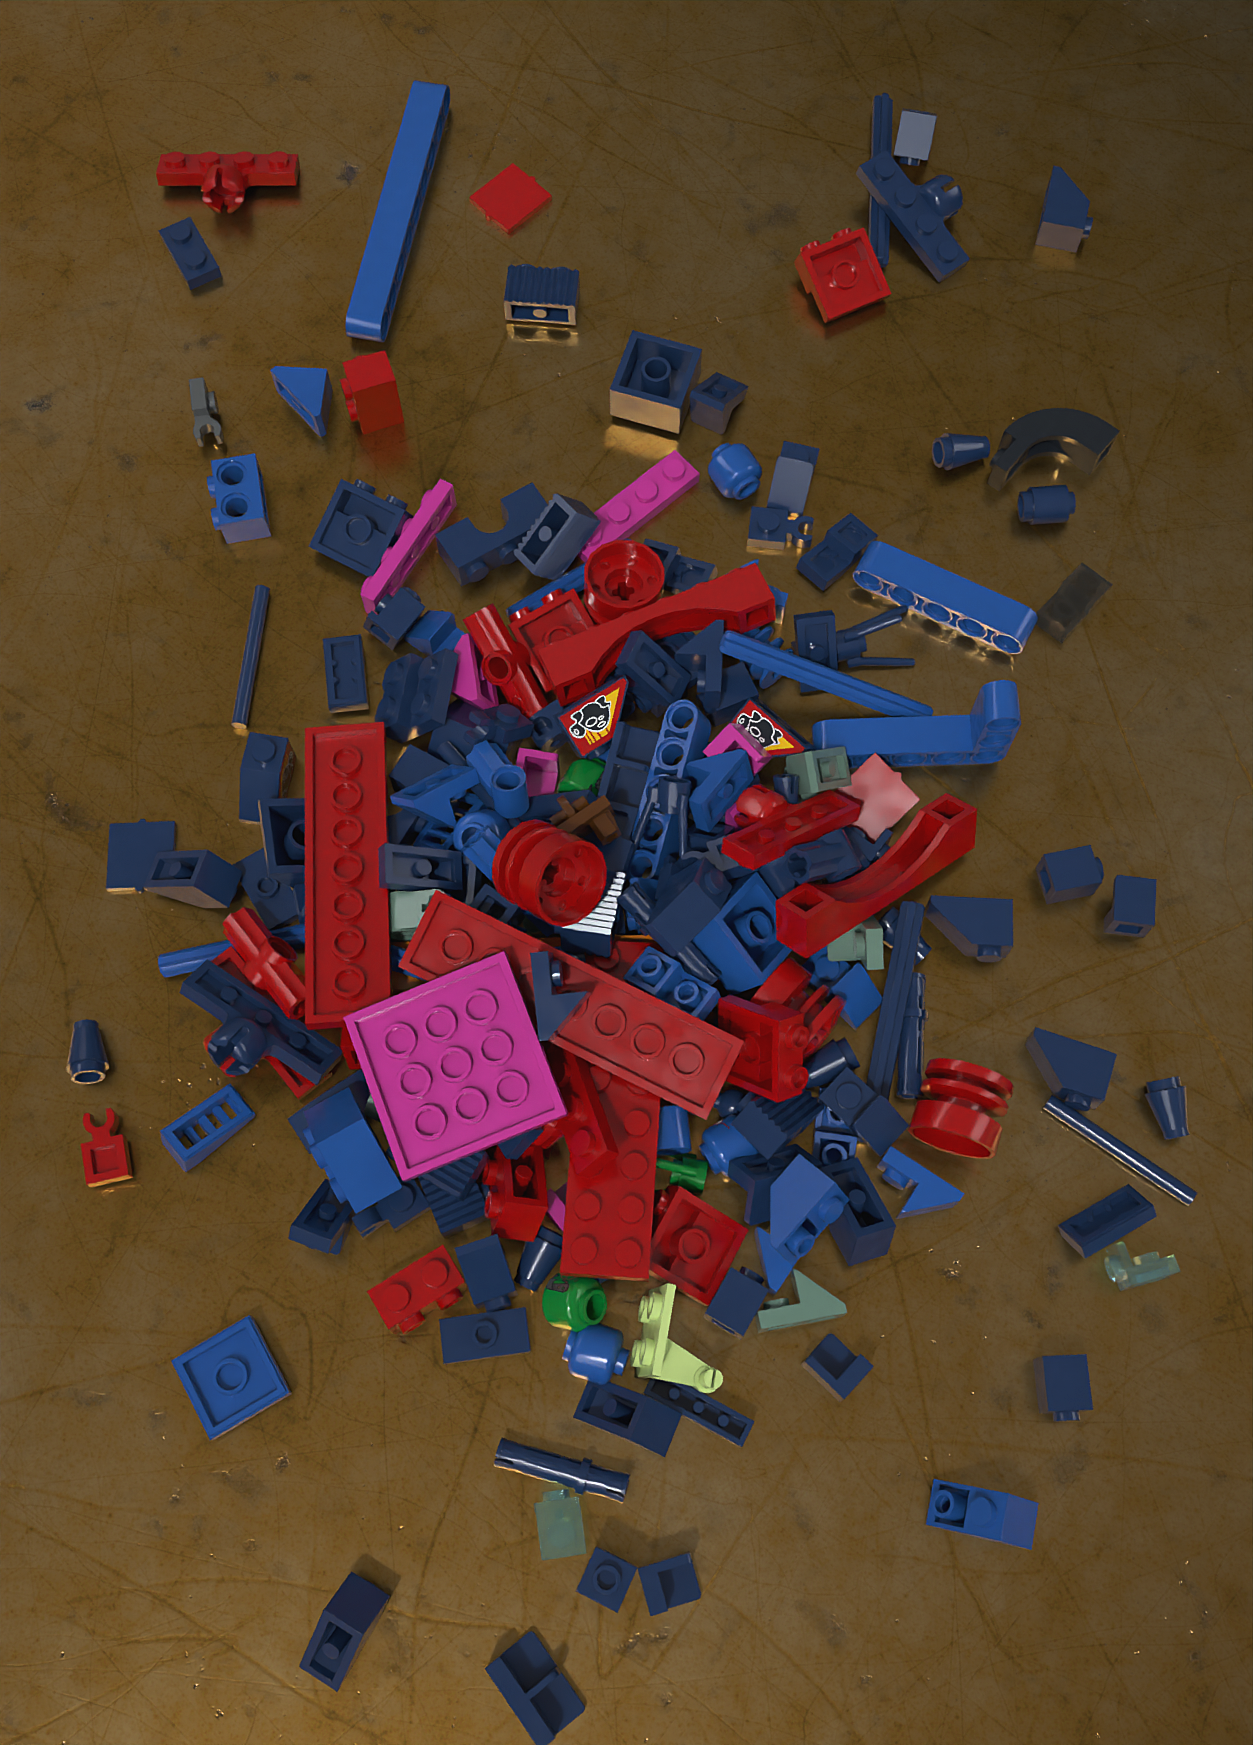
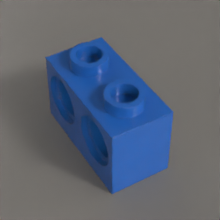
M256 454L211 460L213 476H207V485L211 499L216 498L217 507L211 508L215 530H222L227 544L271 537L263 475ZM245 513L240 517H235L238 514Z

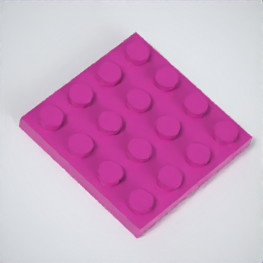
M505 951L343 1017L402 1181H409L569 1115Z

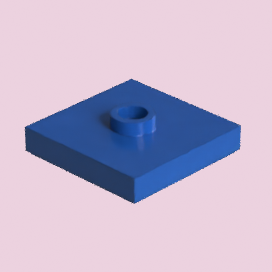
M251 1315L171 1360L210 1440L217 1439L292 1394Z

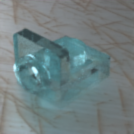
M1124 1241L1115 1243L1106 1249L1105 1268L1111 1281L1117 1282L1120 1291L1167 1279L1181 1272L1175 1255L1160 1258L1158 1251L1150 1252L1133 1258L1132 1260L1135 1265L1133 1266Z
M569 1489L543 1492V1502L534 1503L541 1559L549 1560L587 1554L580 1497L570 1498Z

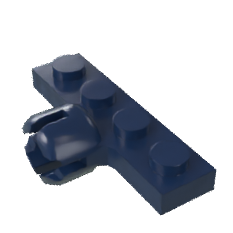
M887 150L859 166L856 172L858 178L939 283L967 265L970 258L944 225V221L957 214L963 205V194L959 185L947 192L944 191V187L954 182L951 176L939 174L923 185H914Z
M208 959L182 983L180 994L223 1023L211 1036L212 1040L208 1043V1053L210 1059L218 1068L231 1056L235 1059L226 1069L225 1073L229 1075L246 1074L262 1057L270 1055L318 1085L341 1059L343 1054L341 1048L314 1030H308L301 1021L288 1019L280 1007Z

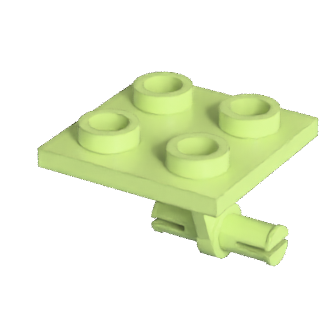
M667 1283L649 1290L648 1296L642 1297L638 1311V1321L643 1323L641 1340H635L631 1352L630 1365L636 1367L634 1378H653L692 1386L701 1393L714 1392L723 1382L722 1373L708 1366L667 1338L676 1285Z

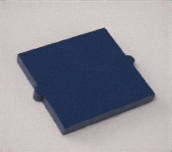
M140 819L135 823H111L109 825L106 889L108 891L136 890L140 894L146 890L143 888L157 852L175 851L176 822H146L145 819Z

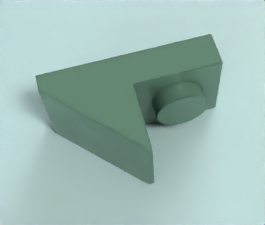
M845 746L804 752L786 757L788 774L799 775L798 795L852 785Z
M872 915L827 945L828 960L832 962L861 960L867 970L884 969L882 926Z
M793 1268L790 1272V1278L796 1304L790 1305L788 1298L764 1302V1310L757 1311L755 1320L758 1333L841 1318L847 1313L845 1303Z

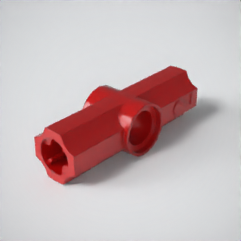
M492 603L462 619L483 656L481 669L484 677L493 685L500 687L509 705L518 708L520 713L527 719L546 707L548 703L529 670V651L523 644L512 639L494 604Z
M243 907L239 911L231 913L222 923L224 926L223 933L246 962L243 966L245 976L257 987L267 990L288 1019L298 1020L305 1015V976L295 964L298 959L297 953L286 941L272 935L252 908Z

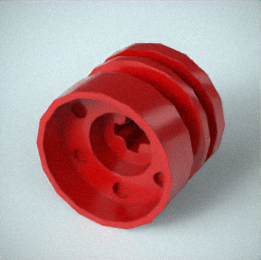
M633 540L608 542L592 552L584 566V607L594 625H601L620 617L628 611H636L656 603L663 596L664 566L659 556L647 545Z
M537 819L522 822L511 829L498 845L492 862V880L497 892L506 901L556 926L565 927L576 924L589 915L600 901L606 885L607 866L602 852L593 843L576 835L568 834L565 830L557 828L555 825Z
M790 957L781 963L768 977L749 1002L760 1006L775 1002L804 1013L803 1026L808 1028L810 1034L809 1042L803 1049L804 1060L812 1056L832 1033L847 1001L841 996L836 995L823 1007L821 1004L827 997L830 988L827 985H822L809 996L805 990L810 983L812 973Z
M947 1058L929 1060L924 1073L928 1079L923 1080L920 1090L931 1100L917 1101L909 1124V1133L927 1145L952 1154L977 1159L993 1158L996 1155L1003 1128L992 1118L1004 1117L1007 1114L1009 1106L1006 1101L1012 1097L1014 1090L1012 1082L995 1071L970 1062Z

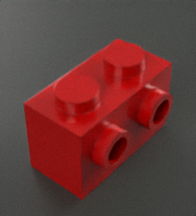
M385 350L369 355H359L352 360L342 362L346 377L339 379L346 400L347 411L351 422H359L363 435L404 423L396 379Z
M497 1145L494 1156L488 1160L482 1175L483 1184L488 1185L489 1188L485 1200L484 1214L486 1218L491 1220V1235L497 1234L499 1238L534 1242L548 1210L543 1148L541 1145H530L516 1160L505 1158Z
M442 1244L374 1286L367 1293L388 1330L394 1334L401 1331L405 1335L425 1323L424 1316L438 1307L441 1311L446 1310L464 1298L462 1292L467 1290L468 1286L448 1250Z

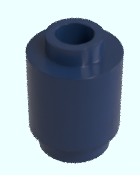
M1066 485L1029 487L1027 491L1019 492L1017 508L1019 520L1021 522L1028 521L1030 525L1064 523L1068 521L1069 515L1075 512L1074 492H1069Z

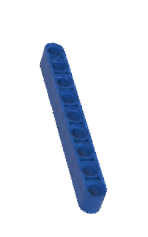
M413 81L349 303L345 328L347 337L384 342L386 339L449 111L450 87L448 85Z

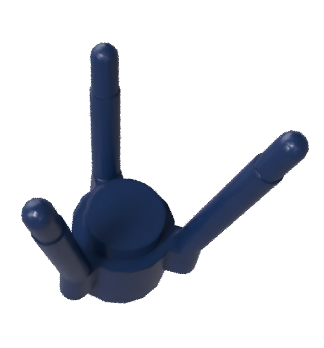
M902 605L850 628L838 630L836 632L837 662L846 661L848 669L857 666L915 665L916 661L913 658L860 657L862 652L867 651L865 635L900 623L902 621L900 614L905 613L908 607Z
M663 776L659 777L658 787H648L647 801L631 838V841L635 844L632 855H634L655 803L660 804V812L678 815L679 858L687 853V806L689 804L688 799L691 788L690 780L680 777Z

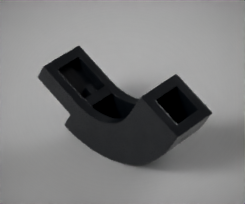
M1050 408L1029 413L1017 419L1004 430L998 452L989 464L992 472L987 484L1000 491L1026 462L1042 456H1054L1065 459L1088 475H1091L1111 452L1120 430L1097 416L1075 409Z

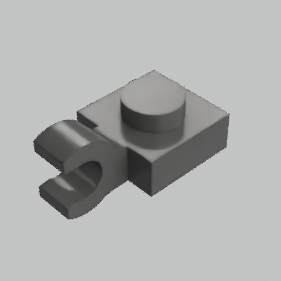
M203 377L189 379L191 407L195 418L193 434L198 446H204L203 437L210 432L215 434L218 444L223 443L224 434L221 426L213 419V414L219 413L215 391H208Z

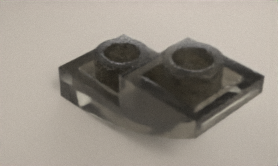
M1081 563L1062 582L1058 591L1036 612L1038 616L1036 625L1062 644L1095 608L1113 584L1084 563Z

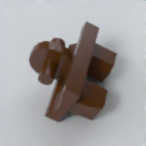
M564 795L556 799L562 810L549 819L557 828H561L568 834L576 835L582 839L594 832L603 846L620 837L621 832L614 818L616 814L605 795L590 805L583 795L571 804H569Z

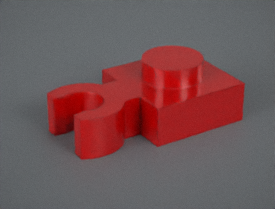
M111 1107L106 1108L107 1120L100 1127L95 1126V1119L92 1114L84 1113L83 1126L87 1132L92 1134L93 1140L81 1143L86 1185L91 1188L133 1178L127 1137L123 1134L114 1136V1132L119 1125V1117Z

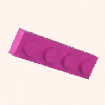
M676 450L672 451L594 512L601 520V523L577 555L584 562H587L590 554L602 544L628 538L698 483L700 473Z
M440 479L433 490L429 489L424 494L420 509L413 518L407 519L404 523L401 536L395 545L388 547L384 552L381 565L373 576L370 575L364 581L360 595L366 613L369 614L373 611L377 614L374 610L387 593L394 597L434 539L435 534L439 532L454 510L457 503L452 484Z

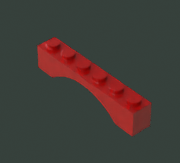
M753 563L743 568H735L728 574L711 581L700 582L691 589L676 595L663 597L656 603L636 611H628L620 617L601 625L590 626L583 632L566 639L553 641L548 646L538 649L544 672L560 707L579 700L602 685L606 677L617 667L616 661L631 631L642 630L653 641L677 633L704 630L715 620H724L723 631L731 630L743 634L776 620L775 597L757 564Z
M945 793L921 808L896 843L880 859L864 871L847 880L833 884L817 885L809 882L803 883L777 899L776 940L804 958H809L975 848L977 808Z

